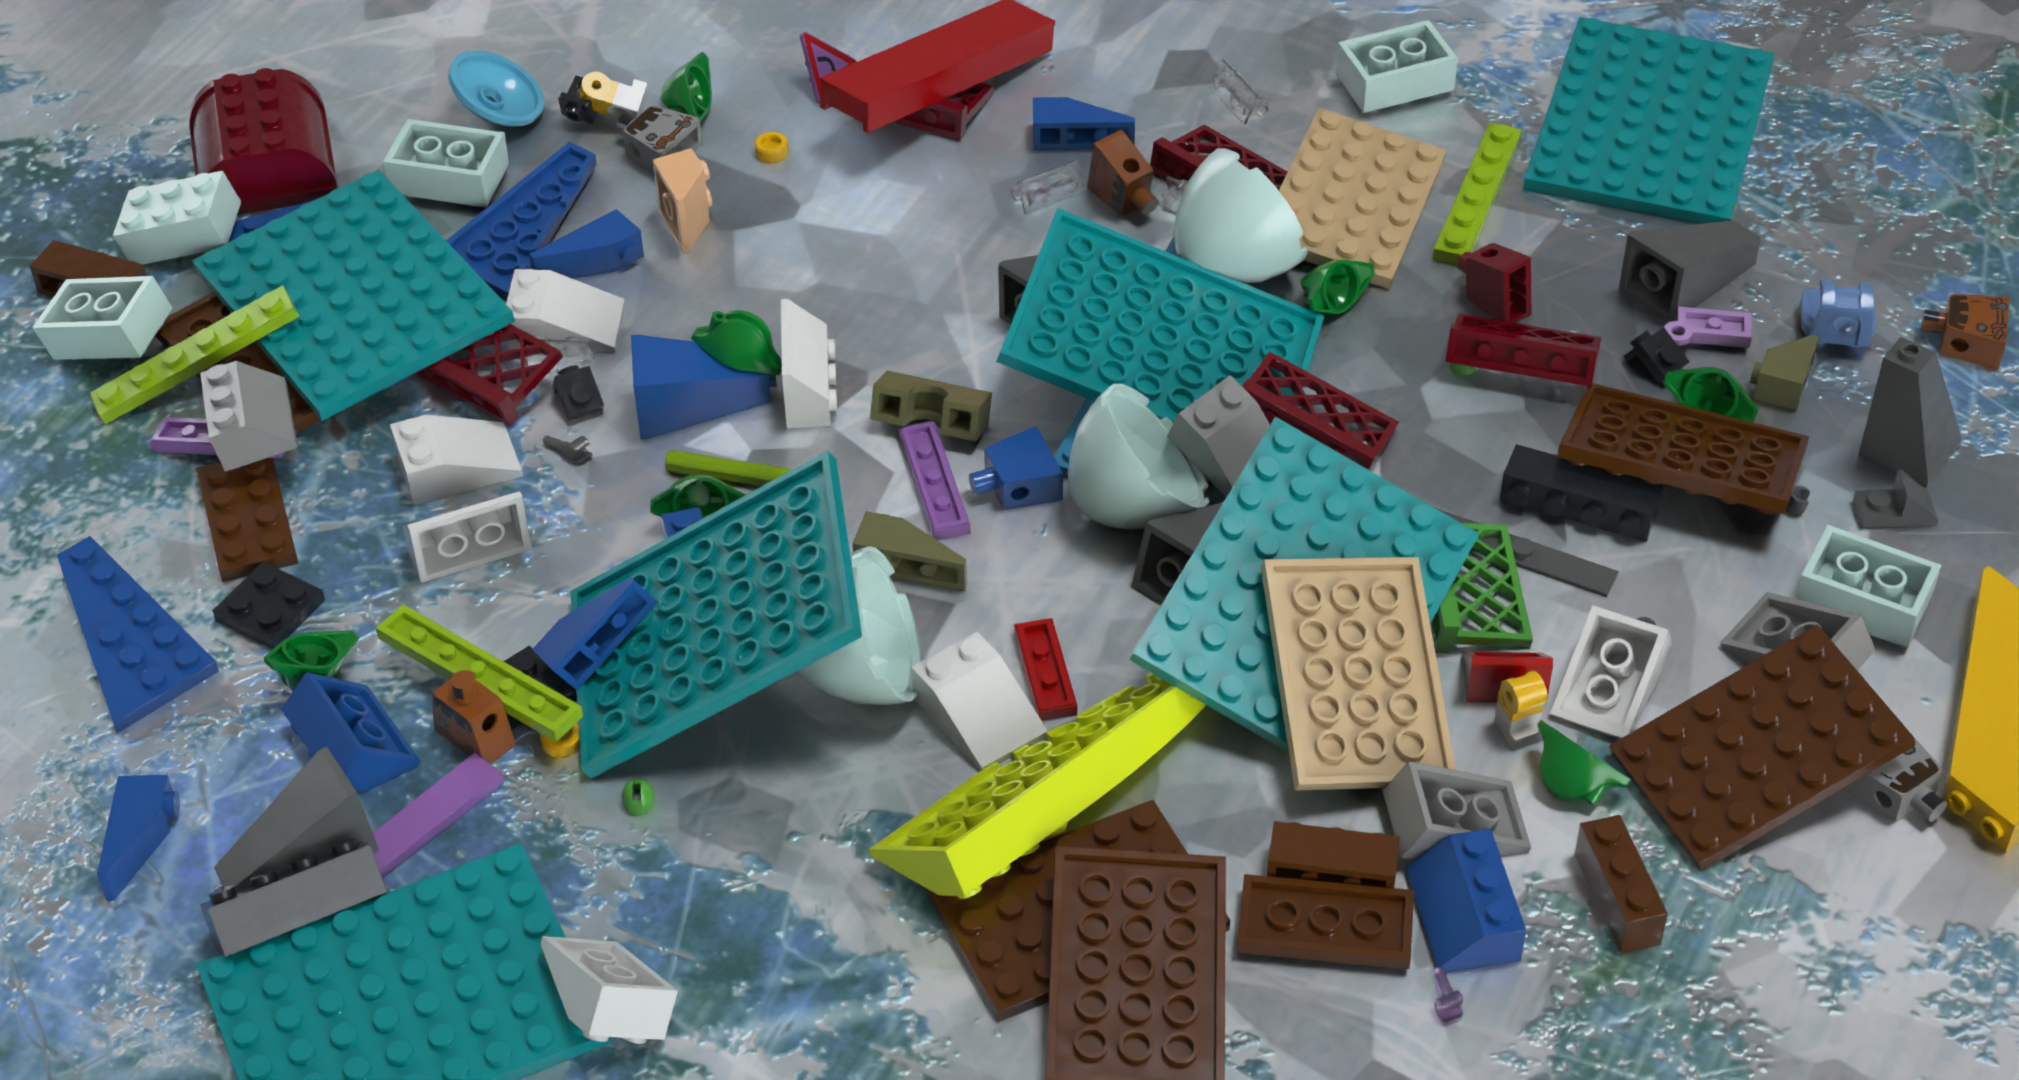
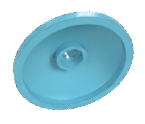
M467 51L456 56L449 67L448 80L455 96L463 106L481 119L501 126H524L534 122L543 110L544 96L538 83L526 70L503 56L486 51Z

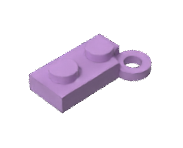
M1678 306L1676 321L1667 323L1664 328L1678 346H1683L1690 342L1750 348L1752 316L1751 313ZM1672 332H1681L1683 335H1674Z

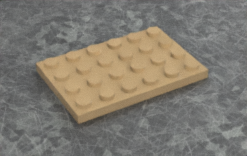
M1318 107L1279 189V192L1286 199L1303 229L1304 234L1299 240L1301 249L1307 248V255L1304 261L1319 266L1333 260L1373 263L1375 275L1369 283L1390 289L1442 167L1447 150Z
M1419 558L1264 559L1261 565V573L1295 791L1385 788L1408 761L1456 770Z

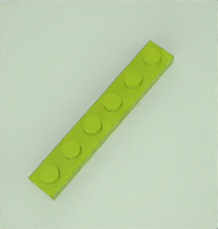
M1489 122L1433 250L1434 260L1457 265L1463 253H1473L1521 141L1522 129Z
M282 285L90 392L98 415L105 424H108L298 318L299 314L289 293Z
M404 604L376 627L378 639L448 680L458 671L467 670L472 672L478 682L501 699L507 714L555 742L583 717L582 708L579 704Z

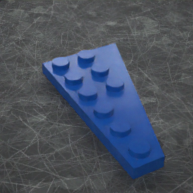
M568 142L446 240L501 299L507 301L514 270L532 269L529 254L548 245L597 165L595 154Z
M91 536L57 554L117 734L219 672L216 660Z

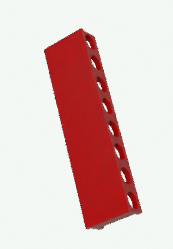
M1001 0L820 77V108L826 110L834 107L862 122L864 132H872L1051 52L1056 21L1014 0Z

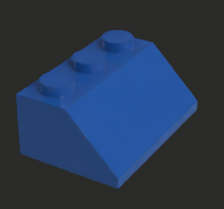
M306 672L281 708L291 724L292 731L301 738L307 747L308 755L312 758L320 749L327 746L358 792L365 793L416 768L421 762L368 685Z
M1491 829L1451 834L1405 867V874L1410 890H1414V902L1437 973L1521 961L1526 927Z

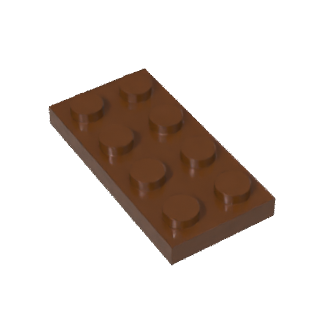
M265 458L226 472L221 462L196 468L222 582L248 576L263 561L276 568L299 564L273 458Z
M1244 874L1237 953L1409 969L1414 890Z

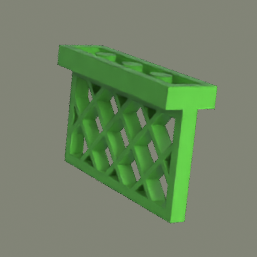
M1462 523L1479 533L1472 548L1485 558L1478 563L1467 556L1462 566L1470 571L1464 576L1457 574L1430 623L1435 653H1451L1454 644L1530 648L1533 636L1507 525ZM1482 537H1499L1500 545L1494 550L1480 541ZM1493 562L1505 570L1506 574L1499 578L1486 569V567ZM1475 576H1478L1490 584L1491 587L1484 592L1470 581ZM1462 589L1476 600L1468 605L1456 597L1455 593ZM1500 591L1512 599V603L1506 607L1492 596ZM1484 604L1498 614V616L1490 621L1476 610ZM1468 618L1482 629L1480 631H1463L1461 623ZM1507 620L1519 629V633H1508L1498 625Z

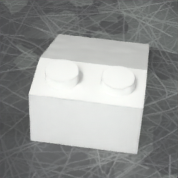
M514 270L506 305L512 310L515 322L511 323L512 325L560 351L615 353L625 308L624 298L551 270ZM517 339L507 341L508 349L520 348V341Z
M423 415L390 424L396 456L413 505L523 477L521 466L504 422Z
M1592 605L1550 711V716L1617 739L1630 734L1634 730L1660 679L1673 644L1669 630Z
M977 631L911 667L912 691H917L918 694L914 700L979 771L994 762L1001 763L1013 756L1012 752L1024 745L1031 746L1047 737L1045 734L1048 732L1002 657Z
M542 936L540 945L568 1019L583 1031V1036L599 1042L608 1041L609 1037H618L638 1044L645 1043L646 1039H665L678 993L677 989L616 941Z

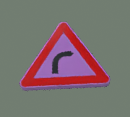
M804 32L800 34V41L806 60L805 66L808 68L809 82L812 84L816 102L820 104V77L857 61L813 35Z

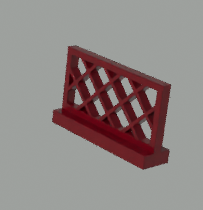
M979 83L954 94L956 97L945 98L898 119L894 123L961 140L966 134V124L993 95V85ZM970 92L976 93V94L965 95V93H970Z
M1202 125L1172 142L1163 137L1153 142L1150 166L1154 174L1184 190L1198 166L1208 157L1199 155V153L1211 154L1217 148H1225L1240 155L1238 162L1248 169L1257 167L1264 172L1263 174L1274 186L1275 184L1282 185L1288 172L1206 125ZM1204 138L1210 141L1211 143H1202L1197 141Z
M1458 314L1455 324L1452 323L1450 328L1445 362L1592 387L1602 337Z
M509 324L495 331L494 334L488 335L457 351L470 350V359L454 362L452 361L451 354L415 374L504 422L506 425L511 426L519 417L516 407L555 367L563 356L561 351ZM515 339L520 341V348L502 352L501 342ZM495 345V354L477 357L476 348ZM541 353L546 355V358L540 364L528 366V356ZM521 358V368L503 372L502 362ZM496 364L495 374L482 377L478 375L477 368ZM522 378V383L512 394L504 390L503 382Z
M1270 351L1251 378L1247 379L1242 385L1257 401L1270 425L1274 418L1277 417L1368 470L1371 469L1399 421ZM1269 367L1281 372L1285 377H1273ZM1302 387H1308L1316 391L1317 395H1306ZM1279 388H1291L1294 395H1283ZM1312 405H1323L1327 413H1315ZM1335 405H1341L1347 408L1349 412L1339 413ZM1345 423H1356L1360 431H1348ZM1368 423H1374L1385 430L1371 431Z

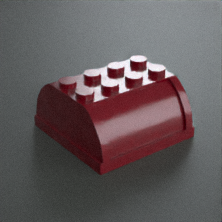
M262 68L255 73L240 76L231 73L222 76L220 79L210 81L194 97L189 110V129L195 176L201 173L209 174L223 171L241 200L237 215L306 203L338 189L325 106L317 89L302 76L285 69L272 70L270 68Z

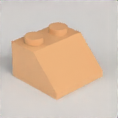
M692 148L653 159L659 213L683 254L691 251L710 222L708 207L713 205L710 191L706 186V180L710 179L707 164L704 160L698 159Z

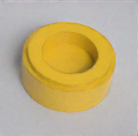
M766 132L758 136L754 142L755 155L763 162H779L789 154L788 139L781 133Z
M577 723L557 742L540 733L542 748L546 754L552 757H568L580 749L579 725Z

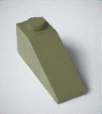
M865 512L852 543L853 552L867 546L876 547L884 554L895 570L890 577L962 591L966 590L967 563L964 557L903 518Z

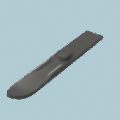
M1437 509L1460 523L1481 524ZM1509 534L1516 566L1604 597L1608 596L1619 574L1617 570L1544 546L1527 538ZM1482 537L1480 541L1494 550L1500 545L1499 537Z

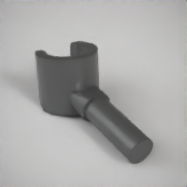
M548 435L543 438L545 445L565 452L572 464L576 465L593 455L585 448L590 445V442L584 436H580L570 443Z
M1794 486L1786 512L1793 516H1799L1804 513L1809 504V501H1807L1810 495L1809 489L1803 486Z

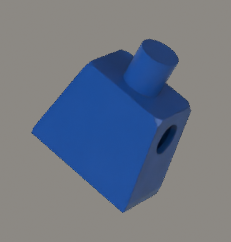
M1037 426L987 446L984 450L985 469L969 474L970 487L975 496L994 491L1001 506L1006 509L1063 500V472Z

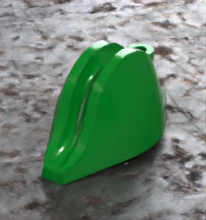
M704 52L697 54L689 62L678 68L668 77L660 90V100L669 110L700 118V122L710 110L712 100L709 58Z
M1333 260L1314 268L1300 282L1302 289L1305 290L1303 294L1304 301L1309 304L1310 310L1334 314L1347 311L1357 301L1374 277L1373 263Z
M734 310L724 314L723 312L715 311L712 313L709 325L696 328L691 337L695 343L716 360L732 368L779 376L782 373V360L774 349L768 326L762 319L750 312Z
M1716 367L1668 371L1664 378L1663 384L1684 406L1749 422H1754L1758 413L1757 406L1747 395L1741 383L1725 370Z
M691 475L676 481L668 489L651 498L650 513L661 517L662 514L699 507L703 519L746 494L709 475Z
M352 630L300 633L290 636L279 643L264 657V662L272 670L277 671L279 679L293 692L306 672L331 678L339 675L343 662L356 646L359 636Z
M1540 719L1537 727L1544 742L1540 772L1545 787L1553 796L1567 802L1585 800L1590 805L1595 806L1608 788H1626L1631 783L1630 778Z

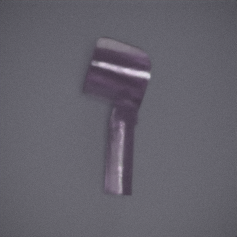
M1436 968L1434 974L1442 996L1434 1000V1007L1439 1019L1443 1023H1447L1462 1017L1463 1011L1460 1006L1463 1004L1462 993L1458 990L1454 991L1450 986L1444 968Z

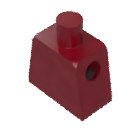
M1496 243L1488 244L1473 253L1465 252L1460 256L1457 268L1466 274V295L1472 303L1490 318L1516 323L1532 314L1531 258Z

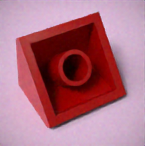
M1463 651L1466 702H1497L1502 681L1524 676L1527 672L1533 670L1541 676L1548 694L1553 669V657L1540 652Z

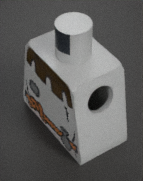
M655 105L649 106L637 118L623 114L616 125L617 132L623 135L626 156L652 174H654L653 159L690 148L695 152L702 146L700 118Z
M1916 739L1913 748L1843 788L1850 795L1893 821L1900 820L1914 809L1929 821H1934L1943 813L1947 806V802L1936 794L1942 775L1941 766Z

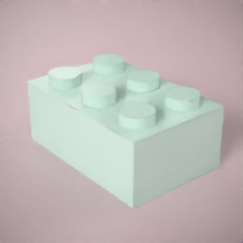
M1426 20L1338 42L1336 75L1362 112L1366 113L1455 90L1458 58L1432 23Z
M407 119L386 155L383 164L386 178L404 196L487 208L509 166L504 132Z
M223 171L209 174L201 173L194 177L168 180L164 183L147 187L139 186L128 191L113 233V238L128 261H134L143 265L208 252L229 242L241 200Z
M153 276L66 279L33 326V330L53 360L140 358L147 350L148 345L158 330L163 326L165 319L173 308Z
M1827 524L1801 575L1796 599L1861 614L1869 635L1908 648L1932 599L1941 564Z

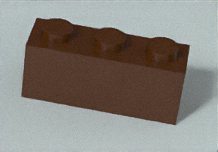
M52 240L29 266L37 292L52 297L56 295L66 279L147 276L143 264Z
M1616 815L1580 823L1574 855L1620 953L1661 945L1668 913L1621 816Z
M1274 821L1267 876L1394 888L1400 837L1383 833L1344 830L1338 827L1327 828L1303 825L1297 822Z

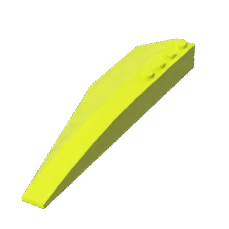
M1150 673L1145 676L1148 684L1136 690L1133 686L1129 685L1076 715L1078 722H1070L1045 733L1048 741L1037 743L1031 747L1024 745L1013 751L1012 755L1015 760L1002 767H1000L999 763L994 762L869 848L868 851L874 859L937 895L958 896L959 899L969 898L981 891V884L985 881L1006 873L1011 868L1010 863L1018 857L1036 851L1040 846L1039 842L1044 838L1066 829L1068 826L1067 822L1136 771L1177 735L1206 704Z

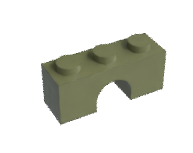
M887 370L873 384L870 419L904 427L913 420H932L941 424L940 434L976 442L989 425L992 392Z

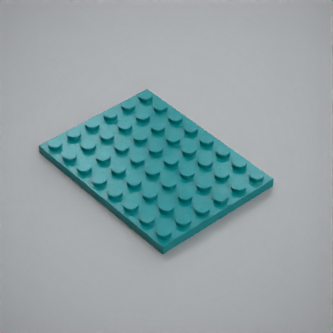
M1579 17L1525 176L1523 189L1698 224L1731 221L1775 53L1758 48L1751 49L1735 46L1726 42L1718 43L1698 39L1693 36L1686 37L1665 33L1661 30H1648L1628 24L1610 23L1596 18Z
M379 169L365 174L352 183L335 189L311 203L304 204L298 209L278 219H273L268 224L247 234L240 235L235 240L192 260L195 271L231 313L282 285L285 287L299 317L255 342L321 421L515 322L513 312Z
M1057 208L996 362L1094 402L1111 385L1124 384L1147 397L1149 403L1146 407L1159 419L1168 417L1174 423L1177 415L1228 376L1231 375L1242 386L1247 379L1251 378L1269 351L1308 372L1324 316ZM1269 367L1273 377H1285L1281 372ZM1279 388L1283 395H1294L1291 388Z
M1275 417L1129 660L1289 753L1261 573V565L1264 559L1418 557L1431 623L1477 540L1479 533Z
M828 450L570 591L571 612L631 577L658 601L584 684L576 690L577 704L581 706L583 717L578 721L581 771L592 779L862 637L837 459Z
M522 843L365 900L225 957L219 954L195 963L238 1080H518L612 1043L611 1037L605 1042L586 1038L582 1034L583 1031L568 1019L540 945L542 936L566 937Z

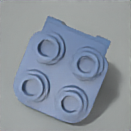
M1820 279V288L1803 290L1800 301L1801 327L1807 336H1818V344L1830 343L1851 347H1870L1871 338L1874 337L1877 327L1872 283L1859 282L1858 288L1835 287L1833 280Z

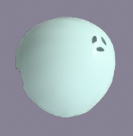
M1217 148L1198 166L1184 188L1177 209L1174 227L1175 249L1178 257L1244 284L1266 281L1283 274L1301 263L1307 255V248L1301 249L1299 240L1304 232L1286 199L1257 167L1249 170L1238 162L1240 158L1238 153L1225 148Z
M1113 384L1108 387L1091 405L1078 426L1068 466L1069 491L1077 508L1094 522L1111 528L1134 530L1145 529L1146 522L1152 519L1206 506L1209 503V499H1204L1203 494L1208 487L1206 476L1167 437L1173 425L1168 417L1159 419L1146 407L1149 399L1124 384Z
M867 546L850 553L862 637L796 671V673L813 687L833 697L854 704L892 705L911 702L918 695L917 691H912L911 667L921 662L919 638L906 593H897L890 578V575L895 572L893 566L876 547Z

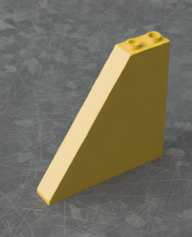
M1987 566L1983 569L1975 595L1942 799L1947 802V805L1955 814L1960 815L1979 830L1987 840L1992 841L2003 851L2007 852L2019 843V588L1993 568Z

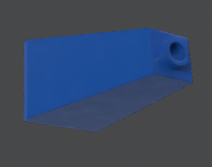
M631 335L633 388L640 439H649L771 402L770 387H777L776 375L742 371L727 366L716 360L693 341Z

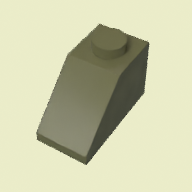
M1810 335L1767 349L1763 363L1755 362L1750 383L1756 384L1753 399L1797 411L1814 362L1819 337Z

